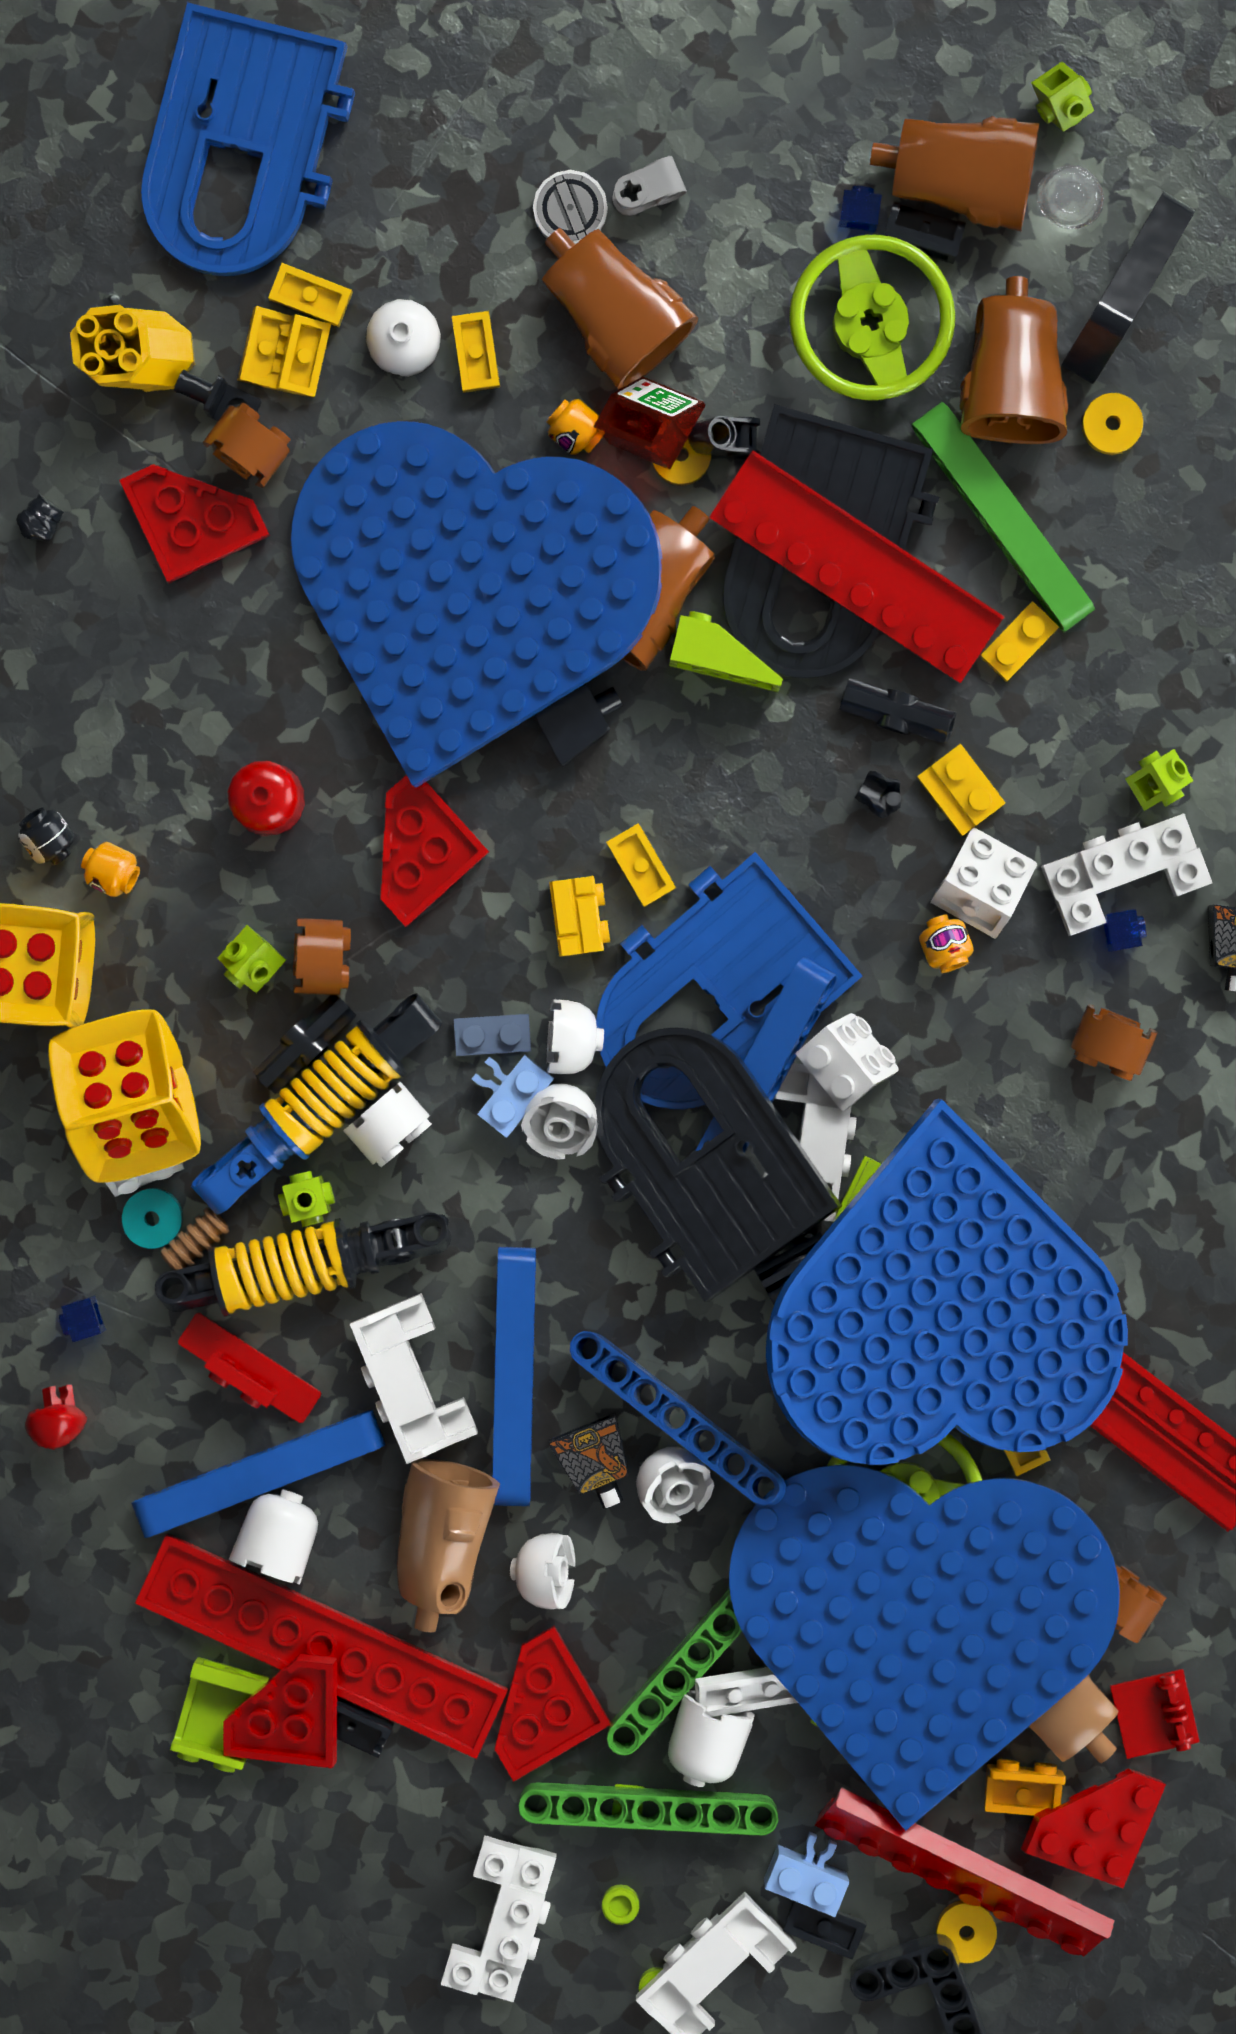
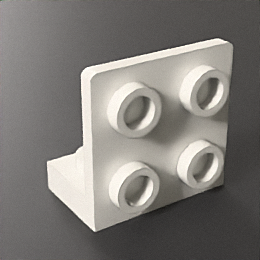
M972 828L950 871L935 892L930 903L996 939L1011 918L1037 863L977 828Z

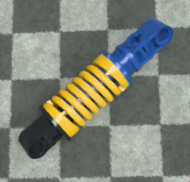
M418 993L412 994L403 1000L390 1015L374 1028L360 1019L356 1023L357 1025L346 1034V1040L351 1046L352 1051L343 1041L336 1042L334 1048L339 1053V1056H336L333 1051L327 1050L323 1055L328 1063L327 1066L319 1059L315 1060L312 1064L318 1073L317 1075L310 1069L302 1071L301 1075L307 1082L305 1085L299 1078H294L290 1083L291 1087L296 1091L294 1094L288 1088H282L279 1092L280 1097L276 1100L269 1099L265 1104L262 1103L259 1106L264 1117L261 1122H258L254 1127L250 1125L245 1130L247 1136L216 1163L203 1170L191 1184V1188L216 1215L230 1208L243 1193L256 1184L273 1168L280 1170L284 1167V1162L290 1158L289 1156L296 1154L303 1160L309 1158V1154L323 1143L324 1137H331L334 1128H341L344 1125V1118L352 1119L356 1113L355 1109L361 1110L366 1107V1099L374 1100L377 1097L378 1092L376 1088L386 1090L389 1087L390 1080L399 1079L407 1074L400 1060L417 1045L430 1038L442 1024L439 1017ZM243 1160L246 1163L250 1162L252 1167L248 1170L243 1166L239 1168L238 1163Z

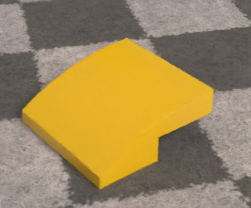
M255 306L237 381L314 398L331 324L297 314L292 316Z

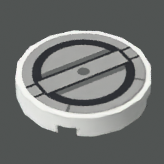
M567 170L556 172L543 181L535 194L533 212L536 225L544 237L548 238L555 230L562 228L576 244L590 232L596 229L601 231L607 217L608 206L605 192L595 179L584 172Z

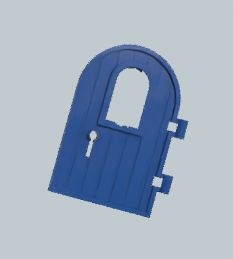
M187 2L144 168L141 189L142 204L148 225L159 243L177 261L195 271L215 276H235L255 271L276 259L290 245L301 226L307 204L316 208L326 209L333 180L330 176L315 173L329 117L342 122H348L355 97L354 89L338 85L348 48L346 42ZM212 80L217 81L212 103L210 102L212 113L209 117L202 118L201 113L207 108L206 101ZM325 92L339 96L337 107L323 104ZM210 146L222 149L226 147L238 148L241 151L248 152L247 155L262 159L246 222L235 236L227 240H223V237H210L203 232H199L194 223V207ZM303 179L316 183L314 195L300 192Z
M754 852L723 880L709 866L691 881L688 886L700 900L655 939L641 925L620 943L632 959L614 975L600 1000L596 1018L597 1028L604 1029L603 1049L600 1051V1054L607 1067L619 1050L635 1039L637 1029L641 1023L690 980L694 979L707 994L715 997L716 1005L729 1019L711 1035L731 1047L744 1062L779 995L765 1006L764 1012L759 1016L751 1014L750 1005L754 1001H761L780 983L784 987L800 959L806 957L838 976L836 985L822 1011L862 977V974L758 854ZM715 882L723 893L711 901L703 891ZM647 941L655 952L643 960L635 950ZM675 1067L653 1070L642 1084L641 1100L653 1106L667 1109H689L706 1105L688 1077Z

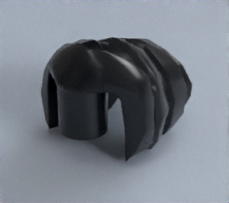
M38 494L37 498L28 503L27 509H24L17 515L16 521L24 538L50 541L55 534L56 525L61 520L64 512Z
M869 771L855 799L864 805L866 804L869 810L878 817L885 818L901 807V782L898 779L886 778L882 773Z

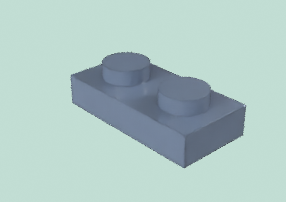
M529 1014L454 1019L456 1056L531 1051Z

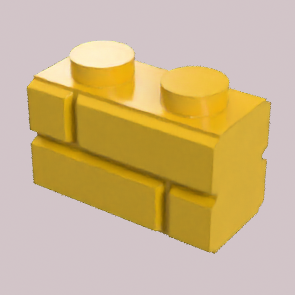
M594 876L549 882L559 957L604 951L603 943H610L608 920L600 921L598 906L605 905L603 883L595 884Z

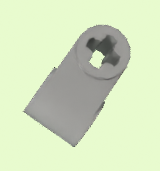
M668 156L619 178L615 184L612 201L619 213L632 216L657 205L672 202L686 194L687 190L673 157ZM628 188L631 193L638 192L634 202H631L629 197L622 198L624 189Z

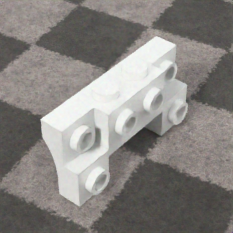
M1185 814L1141 829L1139 822L1118 830L1119 838L1106 842L1104 835L1083 843L1084 851L1041 866L1068 936L1107 923L1096 894L1164 869L1174 897L1212 884L1201 850L1195 844Z
M793 1063L775 1099L804 1103L799 1144L838 1199L841 1177L849 1176L851 1155L845 1154L847 1139H854L856 1118L850 1117L851 1107L842 1112L805 1065ZM837 1211L824 1220L834 1222Z
M422 1293L350 1323L366 1363L365 1366L361 1367L364 1379L369 1388L375 1386L380 1400L375 1402L382 1422H390L406 1464L478 1433L464 1397L436 1408L411 1348L410 1339L436 1328Z
M484 1835L473 1876L501 1884L481 1952L452 1943L441 1985L473 1995H477L480 1992L514 2002L527 1959L534 1961L540 1941V1938L534 1937L537 1924L544 1925L551 1903L544 1900L557 1853L540 1848L517 1845Z
M744 1892L722 1914H716L711 1920L707 1917L701 1920L691 1931L693 1937L684 1946L678 1943L665 1955L663 1960L666 1963L663 1965V1970L636 1994V2001L670 2034H702L706 2029L710 2031L715 2026V2020L699 2003L749 1956V1952L770 1974L775 1969L774 1964L788 1951L792 1953L797 1948L796 1942L787 1933L783 1932L782 1927Z

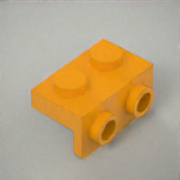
M999 1759L997 1760V1765L987 1764L983 1809L985 1812L1031 1816L1048 1807L1053 1809L1061 1805L1062 1785H1065L1066 1776L1062 1770H1057V1765L1052 1763L1036 1762L1034 1763V1768L1020 1767V1762L1015 1760Z

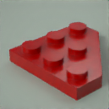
M154 464L119 480L168 583L176 581L270 536L255 502L244 496L230 493L216 486L177 474Z
M405 775L386 792L380 899L402 924L407 927L481 861L489 851L427 782L414 787L408 776Z
M555 1626L548 1628L521 1645L495 1744V1751L513 1782L611 1725L609 1718Z
M307 1654L298 1655L228 1714L223 1721V1756L333 1768L337 1762V1658Z
M1128 1768L1116 1774V1778L1100 1786L1093 1785L1069 1797L1070 1801L1053 1809L1048 1807L1036 1813L1021 1849L1029 1855L1124 1888L1166 1784L1159 1779Z

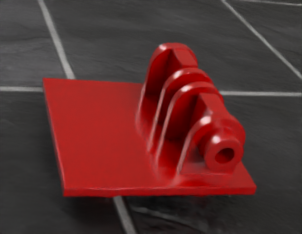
M1183 1669L1110 1685L1114 1706L1119 1711L1117 1719L1127 1759L1176 1748V1751H1186L1191 1749V1744L1200 1742Z

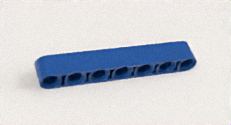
M806 957L800 959L796 964L744 1060V1063L771 1103L797 1057L795 1053L805 1043L838 978L835 973ZM713 1117L696 1151L701 1150L707 1140L711 1141L723 1132L715 1117ZM746 1142L743 1145L744 1153L746 1152L750 1144L749 1142Z
M498 1247L492 1477L500 1483L494 1506L530 1507L536 1248Z
M588 1331L580 1332L573 1337L570 1343V1353L579 1365L747 1498L759 1505H774L783 1499L786 1493V1484L776 1471L607 1338L598 1333ZM594 1339L598 1346L597 1353L593 1358L586 1359L582 1352L583 1345L587 1340ZM621 1361L626 1366L627 1374L622 1381L615 1382L612 1378L611 1370L616 1363ZM650 1384L655 1388L656 1398L653 1403L646 1406L641 1401L640 1393L646 1385ZM679 1407L684 1411L686 1417L684 1424L680 1428L675 1429L670 1424L669 1418L671 1412ZM705 1431L712 1432L715 1437V1445L708 1452H704L699 1446V1437ZM739 1454L744 1459L745 1467L739 1475L735 1476L729 1471L728 1461L733 1455ZM765 1477L770 1478L775 1486L773 1495L767 1499L762 1498L758 1493V1484Z
M368 1410L131 1502L144 1538H148L365 1455L386 1444L373 1410Z

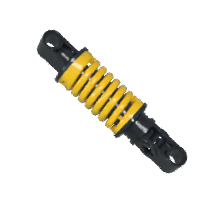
M425 1213L405 1219H392L374 1226H370L369 1222L366 1221L360 1223L359 1227H353L352 1229H346L341 1218H337L335 1221L323 1223L318 1229L312 1226L307 1227L304 1231L306 1239H303L300 1230H293L290 1234L292 1240L290 1243L286 1233H279L276 1237L278 1243L276 1246L271 1236L263 1238V1249H261L260 1242L257 1239L250 1240L248 1243L250 1252L246 1251L245 1244L242 1242L236 1243L235 1249L228 1248L227 1246L209 1247V1263L163 1273L155 1283V1293L163 1305L170 1311L182 1312L218 1303L223 1316L227 1317L231 1316L236 1309H251L252 1304L256 1307H263L266 1300L270 1304H276L279 1302L280 1297L282 1300L289 1301L293 1299L294 1294L300 1298L305 1297L308 1291L316 1295L322 1291L323 1286L328 1291H334L337 1284L345 1288H355L356 1277L360 1273L369 1271L371 1274L379 1273L380 1266L402 1264L416 1258L444 1252L450 1245L451 1233L444 1218L436 1213ZM437 1226L442 1229L438 1239L434 1241L423 1239V1234L427 1228ZM395 1236H396V1241H397V1247H395V1242H394V1237H395ZM182 1284L184 1286L183 1292L178 1298L168 1299L166 1297L167 1290L172 1285Z

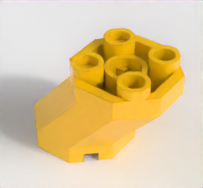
M122 305L90 308L85 315L80 317L76 326L70 332L73 364L100 386L143 389L145 392L174 389L182 370L189 372L195 365L191 332L166 312L124 308Z

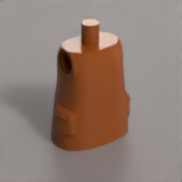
M995 116L988 117L982 122L935 123L904 119L900 145L895 146L874 142L870 165L895 169L893 197L940 205L959 214L966 215L967 219L975 225L981 224L996 229L1000 226L1022 231L1036 153L1039 123L1018 122L1016 118H996Z
M562 228L555 230L546 239L545 245L559 260L546 272L542 281L570 313L585 340L587 355L591 357L601 372L607 374L618 390L631 386L651 372L688 337L696 326L698 317L683 303V298L668 285V282L662 279H653L625 257L599 229L590 232L576 244Z
M1012 276L1007 278L1006 295L983 298L977 307L975 343L971 368L960 385L959 407L962 411L960 429L968 436L998 442L1045 444L1059 441L1067 435V388L1062 381L1057 349V310L1049 301L1028 297V279L1025 277Z
M695 506L688 510L679 523L656 510L649 514L660 540L663 557L661 559L662 588L655 614L652 613L647 626L642 632L643 636L633 649L622 658L631 666L642 671L648 669L658 651L664 649L672 634L675 633L676 619L685 599L714 560V553L697 538L710 519Z

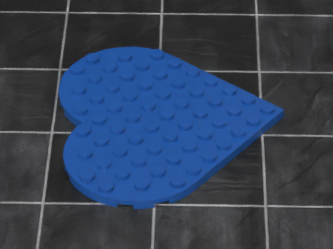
M408 421L382 423L360 430L334 446L310 473L299 494L294 510L291 532L292 555L302 588L414 787L422 785L619 662L643 636L642 632L647 626L652 613L655 614L662 588L661 559L663 557L660 540L648 511L632 490L619 479L593 464L565 457L533 458L515 463L495 473L484 457L470 444L442 428Z
M935 1099L785 1282L776 1299L768 1324L766 1337L767 1371L776 1401L794 1429L810 1444L838 1459L868 1465L898 1463L899 1460L906 1459L915 1454H922L946 1437L954 1427L970 1439L985 1446L1014 1452H1034L1046 1450L1045 1448L1062 1441L1067 1442L1090 1426L1103 1412L1111 1400L1123 1372L1120 1366L1123 1348L1128 1345L1126 1314H1122L1117 1295L1120 1292L1112 1274L1098 1255L942 1099Z
M836 1464L809 1469L785 1480L786 1493L779 1503L774 1505L756 1504L741 1526L733 1547L729 1569V1587L734 1613L744 1636L757 1655L900 1825L907 1830L1075 1688L1099 1663L1114 1634L1119 1612L1120 1587L1114 1557L1100 1529L1077 1504L1056 1490L1029 1482L1028 1480L996 1478L971 1482L951 1490L929 1505L920 1494L904 1482L891 1475L864 1466ZM775 1488L769 1491L763 1498L771 1497Z

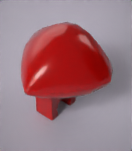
M72 1385L59 1387L60 1398L56 1396V1386L43 1388L44 1408L29 1412L25 1421V1429L28 1436L39 1447L51 1450L64 1447L84 1429L87 1416L75 1406Z

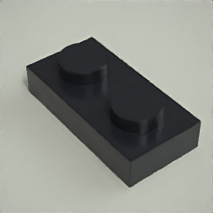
M793 1901L782 1929L785 1933L853 1960L867 1924L866 1921L839 1910L836 1917Z

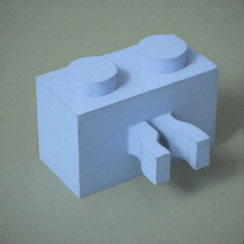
M526 1055L523 1056L509 1075L503 1074L499 1064L491 1057L485 1061L488 1066L493 1068L494 1076L501 1080V1085H497L491 1079L484 1080L477 1073L472 1078L478 1085L489 1087L493 1090V1095L477 1115L506 1138L522 1120L526 1107L534 1096L547 1088L554 1080V1077Z
M809 1832L805 1855L777 1845L764 1877L765 1889L836 1917L849 1885L847 1872L825 1864L833 1856L837 1843L829 1839L827 1848L819 1853L817 1860L813 1859L815 1855L813 1845L817 1839V1834Z

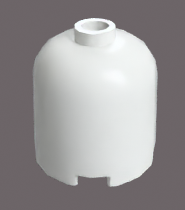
M282 1489L280 1496L273 1494L262 1495L254 1500L250 1506L229 1560L244 1567L246 1564L261 1568L260 1573L290 1583L300 1584L317 1533V1516L312 1509L301 1504L303 1496Z
M690 1690L687 1694H684L681 1700L669 1742L668 1756L674 1768L684 1775L683 1780L697 1787H704L705 1783L723 1782L733 1775L751 1731L755 1715L751 1711L709 1717L705 1715V1706L695 1701V1691Z

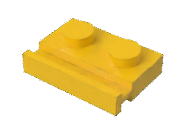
M959 744L916 777L961 837L1005 804V801L962 744Z

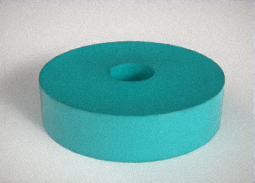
M149 1188L137 1192L126 1202L122 1212V1226L127 1237L133 1243L143 1248L155 1249L169 1244L172 1239L174 1240L178 1236L183 1225V1211L178 1200L169 1192L158 1188ZM153 1211L158 1214L159 1222L156 1225H150L146 1221L148 1212Z

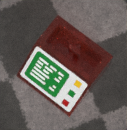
M641 377L611 394L593 427L610 445L670 470L706 404L682 392Z

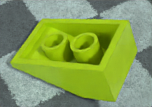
M690 611L689 617L681 615L670 658V667L779 692L783 678L719 624L712 623V616L695 611Z

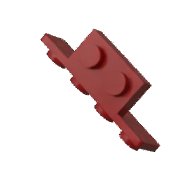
M199 1312L194 1315L178 1340L180 1346L206 1362L204 1367L211 1371L208 1375L210 1379L225 1388L229 1384L242 1391L240 1398L255 1408H259L261 1404L268 1408L271 1404L295 1421L303 1423L322 1395L320 1390Z

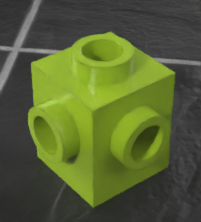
M1060 62L1031 82L1039 100V103L1036 105L1039 115L1047 124L1053 122L1063 132L1077 125L1083 118L1094 111L1089 96L1092 94L1089 84L1083 76L1075 73L1064 62Z
M1175 749L1163 756H1160L1158 751L1153 752L1138 762L1141 767L1140 770L1125 778L1144 811L1161 801L1165 807L1183 797L1184 793L1181 789L1193 782L1186 764L1179 758Z
M248 925L243 928L217 957L227 968L223 975L239 989L245 984L256 994L286 961L268 941Z
M311 1171L289 1176L291 1183L282 1186L284 1193L278 1195L283 1216L290 1215L291 1223L301 1220L302 1227L324 1222L323 1215L331 1212L330 1204L335 1203L330 1182L324 1183L322 1175L312 1177ZM301 1193H308L312 1197L310 1206L303 1207L299 1204L298 1197Z

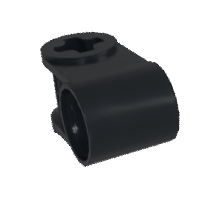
M717 416L697 421L689 429V444L696 453L702 455L747 459L752 450L760 455V450L757 449V427L760 426V418Z

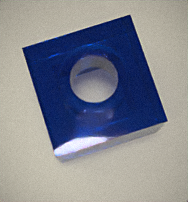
M853 186L852 190H844L838 227L875 232L878 225L882 195L874 194V189L865 186Z
M1136 909L1104 915L1107 922L1103 926L1108 952L1143 946L1141 938L1147 937L1146 925L1143 916H1137Z
M95 1295L61 1306L63 1314H59V1322L64 1335H70L72 1342L106 1331Z

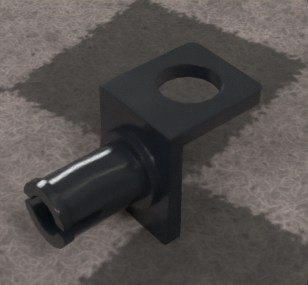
M182 370L174 388L176 393H181L204 404V412L209 418L216 421L221 418L228 404L234 399L244 400L256 412H258L262 403L259 398L229 385L225 378L219 375L216 381L211 383L188 373L186 370Z

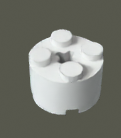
M399 1082L343 1131L372 1165L377 1162L382 1167L404 1149L400 1145V1141L405 1139L410 1143L431 1125L427 1119L430 1115L407 1088Z

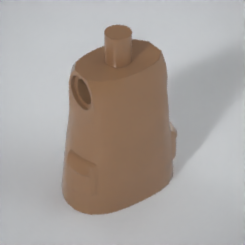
M418 1459L411 1462L408 1480L405 1484L398 1544V1588L400 1595L405 1600L417 1606L414 1628L424 1632L436 1631L439 1614H457L467 1605L480 1546L500 1487V1483L495 1478L463 1464L435 1459Z
M1088 1675L1034 1721L1029 1728L1045 1742L1062 1762L1070 1759L1086 1747L1099 1763H1103L1114 1754L1117 1748L1102 1731L1116 1717L1119 1711Z

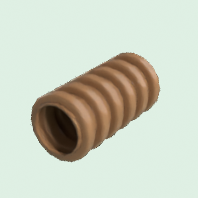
M206 1207L203 1210L204 1215L202 1217L198 1215L195 1218L196 1223L194 1225L189 1223L186 1226L187 1231L185 1233L182 1231L178 1233V1240L172 1239L169 1242L170 1247L168 1249L165 1247L161 1249L162 1258L173 1270L183 1269L188 1265L194 1266V1260L196 1258L201 1259L204 1256L203 1251L205 1249L209 1251V1247H212L211 1244L214 1241L218 1243L221 1240L220 1235L222 1233L225 1235L229 1233V1226L219 1214L216 1215L212 1209Z

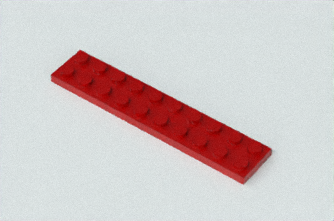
M169 1533L166 1534L135 1602L137 1605L280 1670L300 1654L337 1658V1696L477 1759L508 1691V1688Z

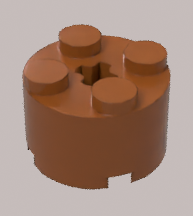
M242 403L237 407L229 406L202 443L206 448L213 444L216 447L213 455L246 480L251 474L259 478L255 485L264 488L289 454L290 449L287 444L291 439L275 426L268 429L258 422L261 416L248 405Z
M296 918V926H302L303 930L302 934L295 933L293 976H296V979H301V985H293V992L298 994L340 995V989H348L349 966L343 964V951H350L351 929L343 927L342 920Z
M1088 1004L1070 1046L1075 1050V1059L1094 1067L1097 1066L1099 1061L1109 1065L1110 1073L1132 1081L1134 1074L1141 1075L1158 1032L1149 1028L1148 1033L1145 1034L1143 1033L1144 1030L1140 1028L1141 1023L1101 1008L1099 1015L1095 1014L1094 1005Z
M1116 1565L1120 1587V1603L1115 1629L1120 1630L1119 1634L1123 1637L1139 1643L1161 1610L1167 1597L1149 1585L1146 1587L1139 1582L1140 1577L1127 1568Z

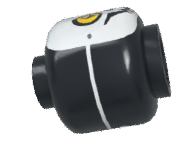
M42 807L31 812L20 822L19 826L21 829L18 834V840L36 863L41 864L50 861L53 865H56L71 854L69 847L74 841V833L56 810L46 811Z

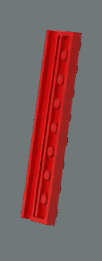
M753 450L708 517L959 683L962 682L1001 621L1005 618V616Z
M1123 1352L1120 1366L1123 1372L1118 1386L1103 1412L1090 1426L1227 1532L1233 1530L1236 1526V1438Z
M842 1787L837 1797L832 1798L819 1813L815 1826L823 1829L829 1837L836 1840H846L858 1846V1849L868 1856H879L891 1862L892 1866L901 1872L913 1873L924 1878L928 1885L936 1889H946L959 1895V1898L966 1904L972 1906L980 1905L993 1912L997 1919L1004 1922H1014L1026 1928L1027 1932L1036 1938L1049 1939L1061 1945V1948L1069 1954L1085 1956L1101 1941L1111 1936L1115 1920L916 1823L905 1830L889 1810Z

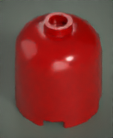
M254 761L241 767L232 777L228 788V806L234 818L249 832L261 836L278 835L290 830L301 818L305 806L304 789L298 776L288 767L272 761Z

